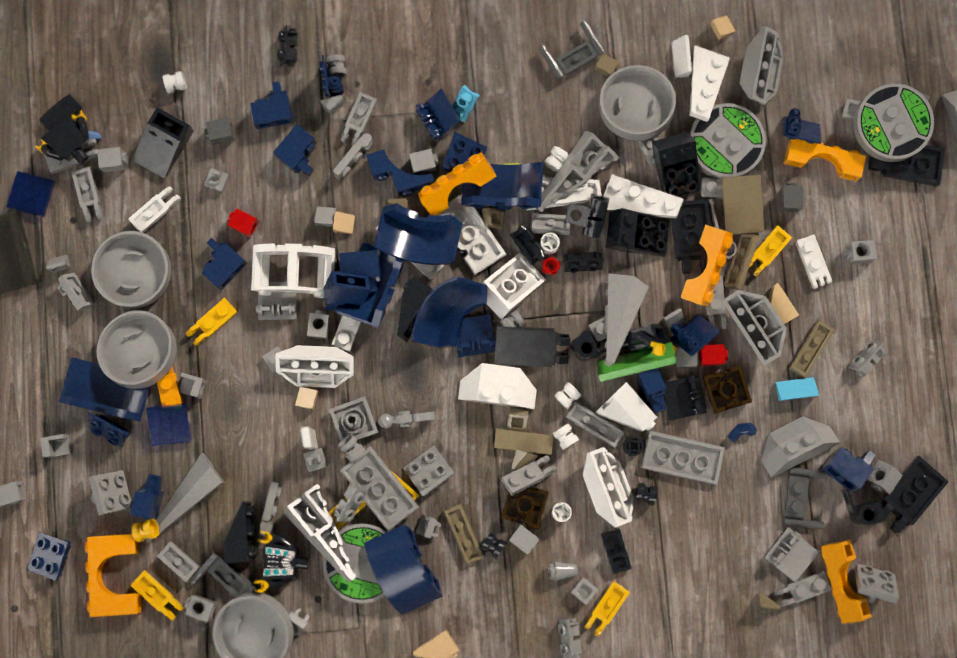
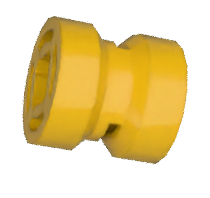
M148 519L144 523L137 522L132 525V536L137 542L145 541L147 538H157L159 535V526L154 519Z

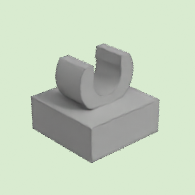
M211 168L204 186L223 193L230 175Z
M322 448L303 454L309 473L328 467Z
M421 515L416 533L428 538L432 536L437 537L438 534L433 531L435 526L441 527V524L434 518Z
M297 609L295 613L291 612L289 614L293 624V631L298 636L305 629L309 619V615H306L304 619L298 616L301 609Z

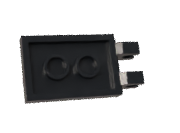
M926 145L921 151L903 161L887 162L873 159L872 162H868L867 170L881 171V175L887 178L938 187L941 184L945 149Z
M708 199L683 201L677 218H671L675 259L678 262L681 261L682 274H690L692 271V260H700L701 273H703L707 266L708 257L706 250L699 242L705 225L711 226Z
M497 326L494 364L552 367L555 363L568 364V352L556 351L557 345L570 346L569 334L557 333L554 328Z
M916 456L902 473L903 476L891 494L886 493L881 499L885 519L891 512L898 518L889 528L894 533H900L905 526L914 525L949 482L920 456Z

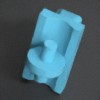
M465 85L462 86L452 105L457 116L464 123L467 121L480 96L470 91Z

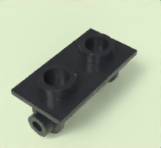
M288 25L279 31L278 34L280 49L277 53V60H280L279 67L284 63L291 67L297 63V49H292L290 46L297 47L298 33L295 28H289L288 30Z
M522 225L517 231L510 234L514 243L531 265L543 260L545 251L537 241L533 244L530 242L534 236L528 227Z
M598 251L584 252V258L582 259L580 253H567V255H563L564 272L576 273L579 271L594 272L602 270V253H598Z

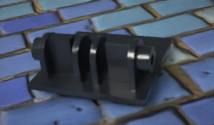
M699 375L664 382L666 386L664 400L669 420L707 413Z

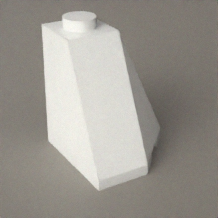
M627 383L617 390L595 412L601 417L640 432L645 429L649 431L656 424L654 420L657 418Z

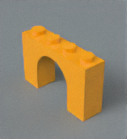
M132 534L87 537L85 552L88 553V561H86L85 569L89 574V581L86 582V591L89 593L87 612H90V617L141 613L142 598L139 593H113L106 588L102 581V569L105 563L116 555L140 553L139 542L134 540Z

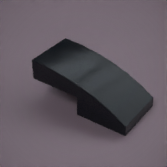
M69 94L52 106L39 121L50 131L69 115L72 117L73 114H78L82 110V106Z
M620 529L602 533L601 538L612 573L617 574L632 569Z

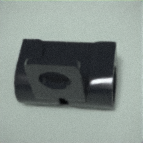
M591 193L589 208L569 204L565 221L583 226L582 234L585 236L600 238L610 198ZM575 209L580 210L582 213V217L579 220H574L571 217V212Z
M588 331L572 340L569 346L578 360L585 362L607 352L606 348L598 352L597 345ZM581 347H588L590 349V353H583Z
M842 490L850 519L854 524L874 525L886 521L881 502H868L854 506L850 490Z

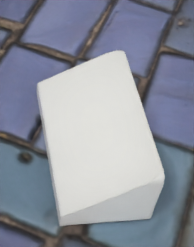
M684 35L672 42L676 78L689 77L692 71L689 36Z

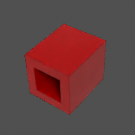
M237 208L234 212L230 213L227 219V225L231 229L249 238L252 237L259 224L257 218Z
M724 344L705 345L698 351L700 367L720 366L726 364L725 360H728V350L724 348Z

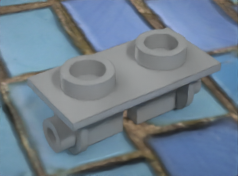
M874 339L867 343L865 349L853 359L848 368L857 371L856 374L860 378L866 376L874 367L870 361L872 360L877 364L886 354L887 348L883 346L885 343Z
M357 482L349 484L344 494L348 500L341 499L334 510V515L337 517L336 521L350 522L369 490L359 488L360 485Z
M576 618L559 619L558 631L561 635L562 644L560 649L563 658H580V654H582L580 639H573V636L580 635L579 622L576 621Z

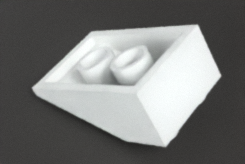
M519 253L482 283L487 285V305L502 320L545 282L546 279Z

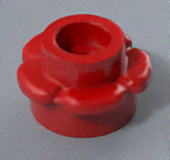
M548 257L542 261V271L545 274L555 275L558 273L560 263L556 258Z

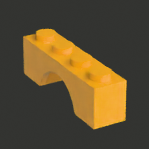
M791 139L787 145L783 164L802 168L811 159L823 158L835 166L838 177L857 182L862 177L866 155H862L861 152L856 150L845 151L839 146H824L822 142L821 144H811L805 140Z
M480 152L479 154L472 155L462 165L455 166L447 175L440 176L430 186L423 187L418 195L421 203L430 215H438L449 208L448 196L457 185L469 182L481 187L497 176L483 153Z
M705 225L699 243L706 250L708 257L707 266L700 276L686 280L681 295L682 299L703 306H708L712 302L715 285L720 280L719 273L726 262L727 250L733 242V233Z
M851 539L821 546L822 557L827 567V576L831 582L832 594L836 600L837 612L842 624L864 621L872 617L867 597L856 593L848 582V567L856 559Z

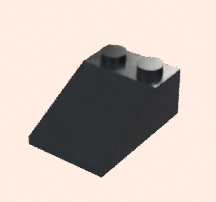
M414 276L403 287L397 336L405 342H408L412 336L415 318L422 303L430 292L433 291L431 287Z

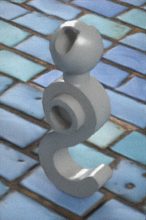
M410 411L398 412L399 416L381 415L378 423L385 429L390 428L393 424L407 427L411 426V422L435 420L436 416L435 412L410 414Z

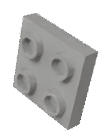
M366 396L329 409L340 441L350 434H353L358 441L379 433Z
M123 470L89 477L92 489L91 501L96 505L98 516L131 508L132 502Z
M857 563L855 567L857 592L867 597L869 606L875 604L876 598L896 604L899 594L895 574Z

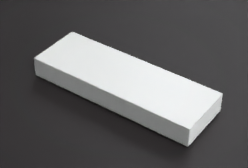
M310 427L301 428L303 447L310 450L318 449L315 430Z

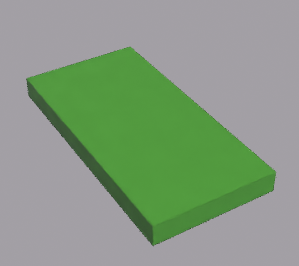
M672 342L664 344L665 352L663 356L652 354L654 347L618 355L614 364L610 367L604 363L605 359L597 360L599 380L602 382L676 364Z

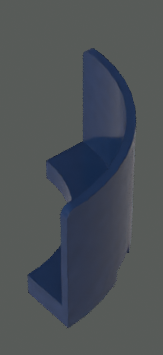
M543 162L490 164L497 177L481 187L474 183H462L461 206L475 208L496 206V209L511 210V206L521 207V209L541 207Z
M398 203L383 207L374 242L376 249L395 258L426 265L454 263L463 224L451 214L428 215V218L417 216L418 212L404 208Z
M363 242L360 251L378 249L374 247V244ZM380 251L382 276L381 281L377 282L378 291L370 292L363 305L345 303L344 305H338L335 312L378 328L386 313L387 304L390 303L395 289H392V286L395 287L405 260L395 258Z
M454 277L438 285L426 297L417 313L413 325L412 341L437 348L455 347L462 318L477 307L487 304V285L462 277Z
M73 357L69 363L59 402L140 422L150 386L140 389L120 386L104 374L99 364Z
M406 524L364 543L369 563L382 591L400 614H405L443 597L439 580L427 564L423 566L419 558L422 554L414 532Z

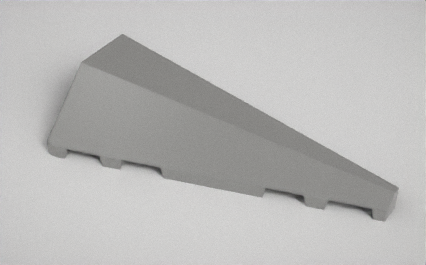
M585 131L542 194L541 207L536 209L543 212L545 207L551 203H556L559 200L558 198L564 194L572 192L589 180L593 174L605 169L606 165L612 161L618 160L619 156L609 146L604 145L594 133Z
M608 274L606 276L608 281V289L606 290L608 305L605 307V333H607V341L604 348L607 349V356L604 363L609 367L614 364L649 288L635 276Z
M204 453L199 456L157 518L159 535L225 483ZM147 538L145 541H146L147 543H149V542H151L153 539H148V538Z
M316 484L300 498L288 505L283 513L349 583L356 575L353 574L349 565L350 560L344 553L343 543L333 518L328 513L327 503L323 500L320 493V486Z

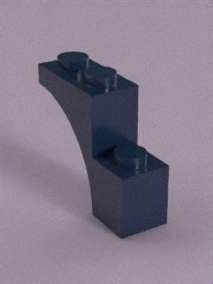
M385 150L366 155L373 179L384 181L392 175L398 196H410L414 194V191L434 183L432 174L412 175L398 169L389 160Z

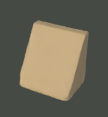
M727 15L716 18L710 23L718 40L736 32Z
M335 211L333 231L336 233L353 234L355 215Z
M300 387L295 405L314 410L319 391Z

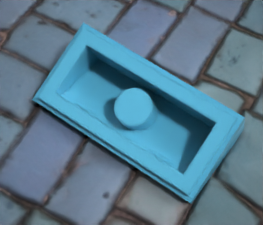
M814 377L775 382L778 401L819 396Z

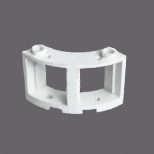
M286 243L285 245H253L251 291H257L262 296H270L273 292L314 294L316 298H324L323 288L331 271H334L335 248ZM270 255H288L287 286H269ZM299 255L318 257L317 288L298 286Z

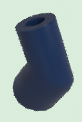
M739 423L727 437L735 443L742 434L754 436L757 429L752 423Z

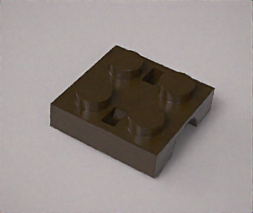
M741 366L702 377L714 414L752 403ZM741 383L742 388L737 389V384ZM718 390L719 395L713 396L712 392Z
M529 487L513 496L508 492L501 518L538 529L549 492L535 487ZM509 499L517 500L516 504L509 503ZM534 507H541L540 512L533 510Z

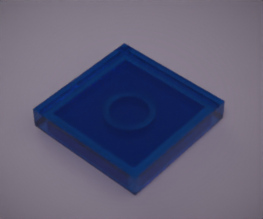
M17 171L6 207L45 217L55 181Z
M186 403L146 408L152 446L191 442Z

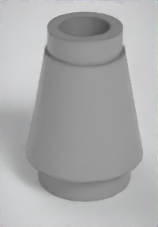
M562 562L548 564L550 580L558 581L577 576L578 574L576 564Z

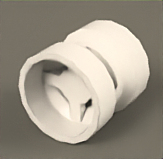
M182 71L176 72L174 75H163L164 85L168 94L178 89H187Z
M554 146L551 150V155L545 159L544 164L551 170L558 172L569 154L563 149Z
M554 233L544 234L540 242V246L545 251L544 253L548 255L554 254L560 244L558 236Z
M568 382L564 385V389L558 391L554 396L568 409L572 405V401L577 400L581 394Z
M569 423L552 433L555 439L560 441L562 450L579 440L572 433Z
M560 502L553 506L551 514L556 521L565 522L570 519L572 510L568 504Z

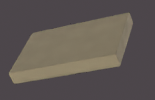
M761 175L723 177L722 193L725 231L733 234L764 232Z

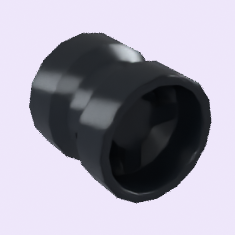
M636 436L629 437L623 443V451L628 456H637L644 448L643 441Z
M639 482L634 501H644L648 505L654 506L658 487H648L644 483Z
M490 532L480 549L489 551L497 559L507 542L503 539L499 540L495 534Z

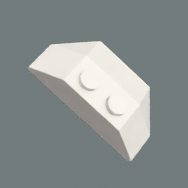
M298 345L278 352L275 355L276 373L282 375L298 387L336 388L354 375V356L337 347Z
M482 363L460 380L458 400L534 409L537 390L521 368Z
M604 447L587 453L583 478L596 512L614 527L631 522L634 497L620 461L607 452Z

